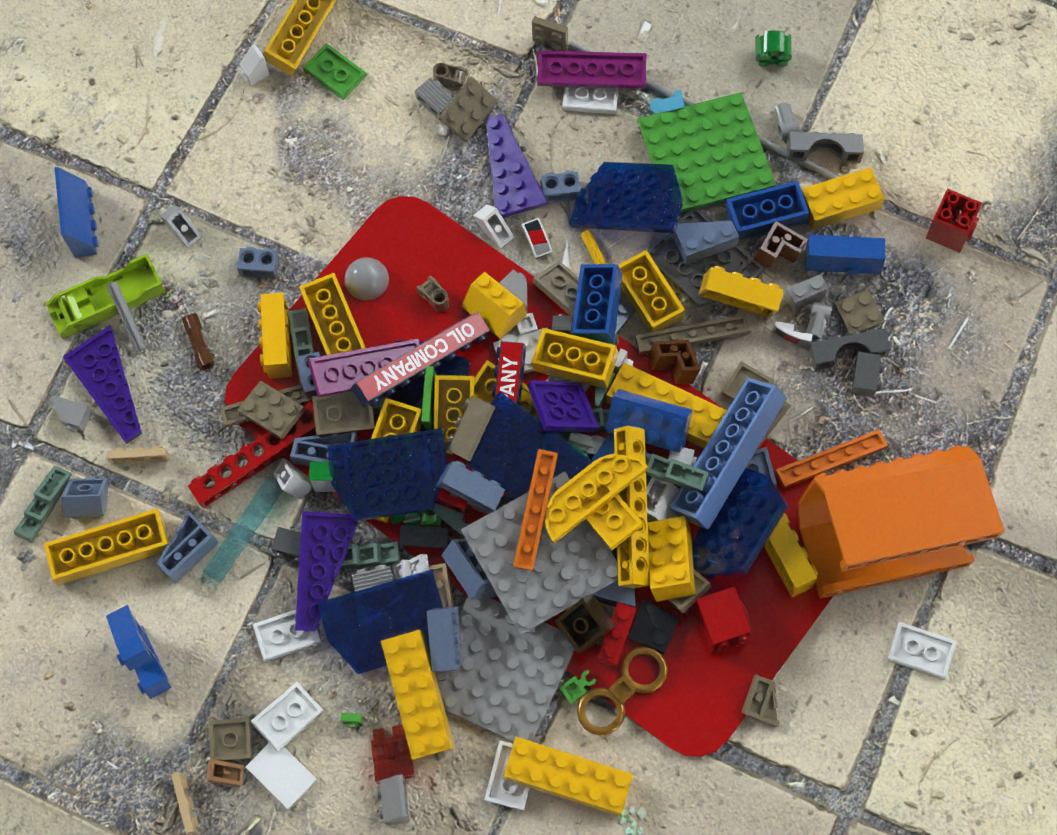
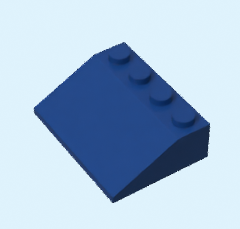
M55 167L61 236L75 258L97 254L96 247H99V242L94 232L97 230V224L93 220L95 207L91 203V198L94 197L93 189L88 186L85 180L59 167Z

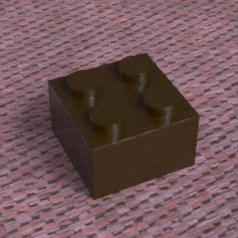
M593 594L580 599L555 621L578 654L589 650L616 627Z

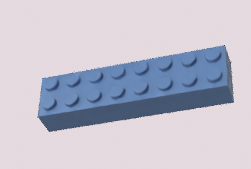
M747 377L693 466L709 472L703 490L699 491L681 486L668 507L678 517L686 516L688 522L705 529L710 528L787 399L777 386Z

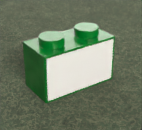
M310 462L309 481L314 492H337L338 485H341V474H339V469L335 467L334 462Z

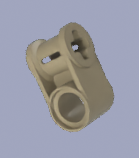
M437 63L433 67V80H438L443 86L460 90L464 84L465 76L468 75V70L462 66Z
M429 276L428 280L421 286L416 287L419 295L436 311L444 312L449 308L447 292L432 276ZM438 299H444L442 302H436Z

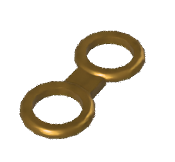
M646 646L636 647L627 652L621 661V677L609 689H592L580 699L577 715L582 727L591 734L599 736L611 734L619 729L625 716L624 703L635 692L651 693L659 689L665 682L668 667L665 658L660 652ZM639 655H648L654 658L659 664L660 669L656 681L647 685L637 684L633 681L628 672L629 663L633 658ZM595 697H607L616 706V718L608 726H594L586 718V705Z

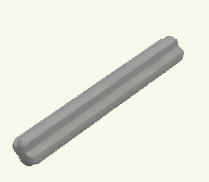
M117 282L108 284L107 289L136 352L145 350L144 340Z

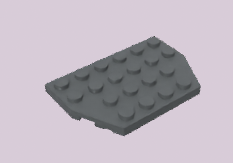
M699 209L671 216L667 211L658 220L647 251L660 272L698 307L717 302L698 296L703 276L711 267L719 266L729 273L738 272L748 279L751 277L758 278L764 272L765 268L739 244L731 249L685 265L671 234L672 224L713 221Z

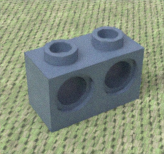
M565 171L559 174L547 173L541 175L542 191L549 203L580 200L578 172ZM572 183L573 186L569 187L566 184ZM554 185L555 188L550 189L548 186Z
M254 247L240 248L237 264L240 276L277 279L279 265L277 251L271 248H265L264 250ZM248 259H253L252 262L245 263ZM271 260V263L264 264L265 261Z
M319 352L296 357L306 398L318 396L315 386H312L314 381L311 370L308 368V360L321 357Z

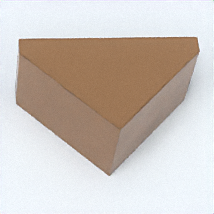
M209 759L206 780L211 784L242 786L245 766Z

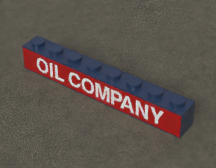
M477 311L356 381L351 390L363 408L369 404L372 407L381 401L380 398L382 396L389 397L396 392L395 389L399 386L404 388L411 383V379L423 377L427 366H433L436 369L442 365L441 362L445 359L450 361L455 358L457 352L462 351L463 353L469 350L474 342L477 344L481 343L487 338L485 335L490 329Z
M501 341L500 347H497L496 352L499 362L494 370V377H497L496 385H493L492 396H495L494 404L492 405L495 406V409L492 413V423L488 425L490 442L486 444L488 461L484 462V473H486L488 481L494 480L501 484V488L505 489L501 499L510 500L527 347L524 343Z

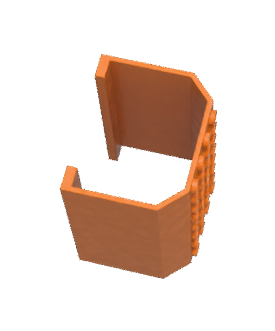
M957 445L949 448L947 451L938 449L927 455L918 453L908 459L899 457L889 463L880 461L870 467L861 465L850 471L841 469L831 475H826V473L818 474L797 503L799 530L808 554V561L810 565L813 564L818 572L815 584L820 599L968 567L975 559L973 553H966L964 545L999 538L1005 532L981 458L969 446L961 447Z

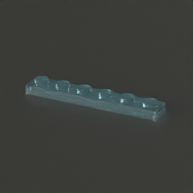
M268 475L204 569V574L219 583L223 581L283 492L276 479Z

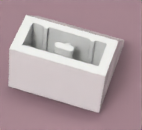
M652 477L646 488L647 520L652 522L678 517L668 507L679 489L672 483Z

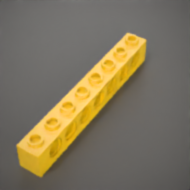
M633 426L614 429V454L631 455L646 464L645 429ZM645 472L618 493L621 499L643 523V527L617 546L618 586L640 588L650 586Z

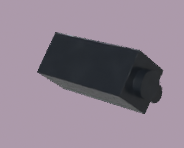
M401 525L399 551L404 552V547L443 549L444 552L452 541V533H448V528Z

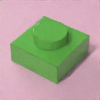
M341 712V722L346 724L345 727L357 728L358 725L363 726L364 717L362 714Z

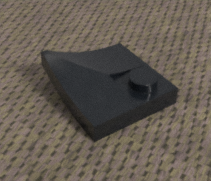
M643 599L628 635V640L651 647L665 655L680 617Z

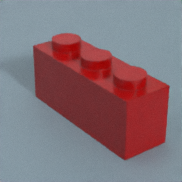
M617 602L612 616V621L616 627L605 636L598 656L599 664L617 669L637 608Z

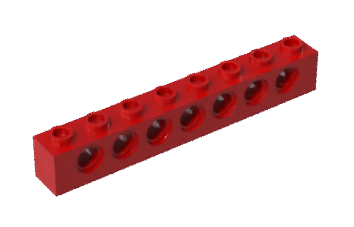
M313 401L308 402L304 406L305 412L293 426L296 428L295 433H287L283 440L280 439L277 445H272V441L278 438L270 432L262 433L251 444L242 446L236 454L227 456L218 466L215 465L209 468L203 476L194 478L191 484L188 485V488L203 509L290 452L295 438L314 436L316 434ZM312 417L310 423H304L305 418ZM264 449L262 455L255 456L257 450ZM242 460L248 461L244 467H239ZM226 471H231L229 477L223 478V474ZM214 481V487L207 489L208 483Z

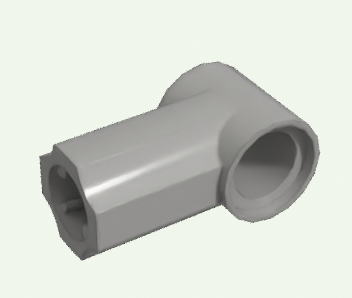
M785 102L775 106L774 111L778 121L779 137L781 140H786L790 131H800L799 125L794 120L790 104Z
M814 302L809 317L811 319L806 333L812 334V341L822 338L825 325L828 323L832 311L831 306Z
M571 432L568 443L571 442L588 454L590 458H593L605 441V438L597 435L591 437L579 432Z

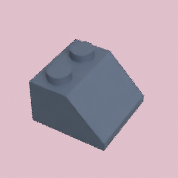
M108 478L70 479L61 497L64 517L72 519L103 517L108 502Z

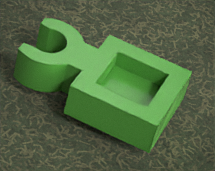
M424 513L423 517H421V526L442 528L441 518H438L437 514L426 515Z
M590 670L584 671L580 680L575 675L559 687L571 704L588 692L585 688L586 685L590 686L596 683V678L592 681H587L586 675L591 672Z

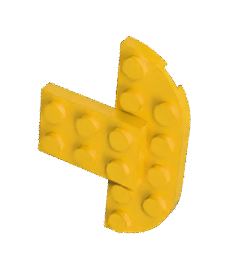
M610 454L595 460L561 486L549 500L546 511L545 525L553 543L555 544L584 520L591 525L611 550L643 527V523L621 499L618 493L648 471L649 467L634 456Z

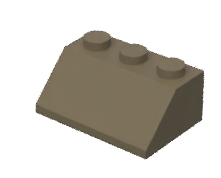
M474 396L471 399H466L462 408L465 412L462 417L458 416L454 425L457 429L454 435L450 434L446 442L449 451L468 461H471L495 409L494 405Z

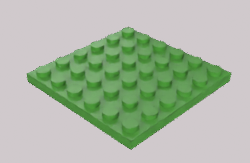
M742 92L684 106L685 108L637 118L643 141L670 216L722 203L729 198L776 186Z

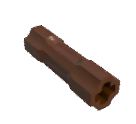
M196 313L184 316L182 321L189 336L199 370L205 371L212 368L215 364L208 349L199 317Z

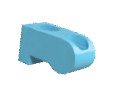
M681 90L674 91L673 97L665 99L655 98L650 103L653 114L685 108Z

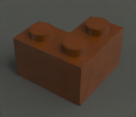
M775 221L754 259L769 268L778 255L794 263L808 239Z
M689 340L655 341L648 354L652 370H671L676 385L694 384L700 367Z

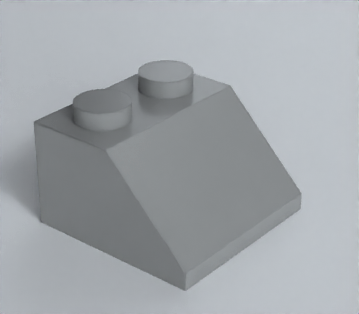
M403 775L380 780V786L377 787V797L382 800V807H379L380 820L383 819L385 825L410 822L406 780Z

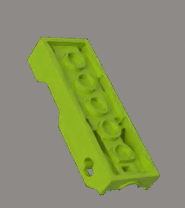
M148 254L129 261L124 268L106 276L93 277L53 295L45 304L61 338L65 339L119 314L107 289V285L112 282H117L129 309L166 293Z

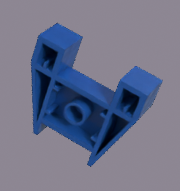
M126 605L106 615L119 651L117 658L122 666L126 665L129 671L135 669L140 681L137 685L141 693H146L152 699L171 689L172 687L143 626L139 625L129 606Z

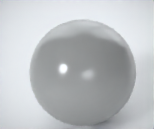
M369 257L360 258L351 263L347 268L344 278L345 287L356 299L373 300L386 291L389 284V274L380 261Z

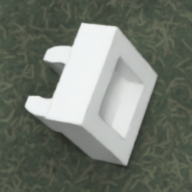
M620 349L613 372L618 374L623 362L633 366L634 361L627 359L628 351Z

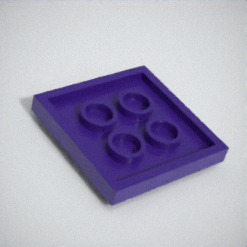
M530 380L527 386L544 431L596 432L599 428L580 382Z

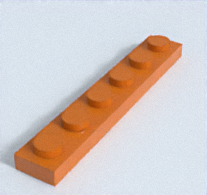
M878 429L778 468L775 474L781 486L785 489L813 478L818 474L826 473L887 449L888 444Z
M538 449L513 563L515 568L533 571L558 453Z

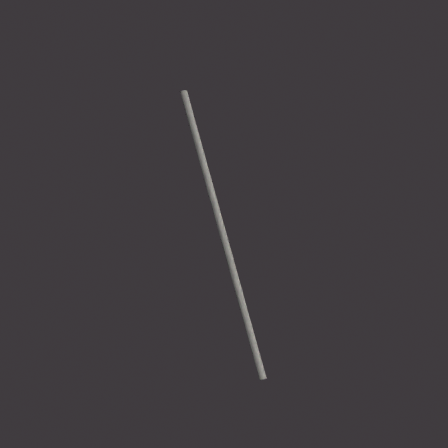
M570 42L568 46L573 51L591 52L573 42ZM646 79L647 88L667 98L674 96L673 92ZM683 98L685 106L695 104ZM758 135L762 146L787 158V149ZM807 159L806 161L792 160L830 180L840 177Z

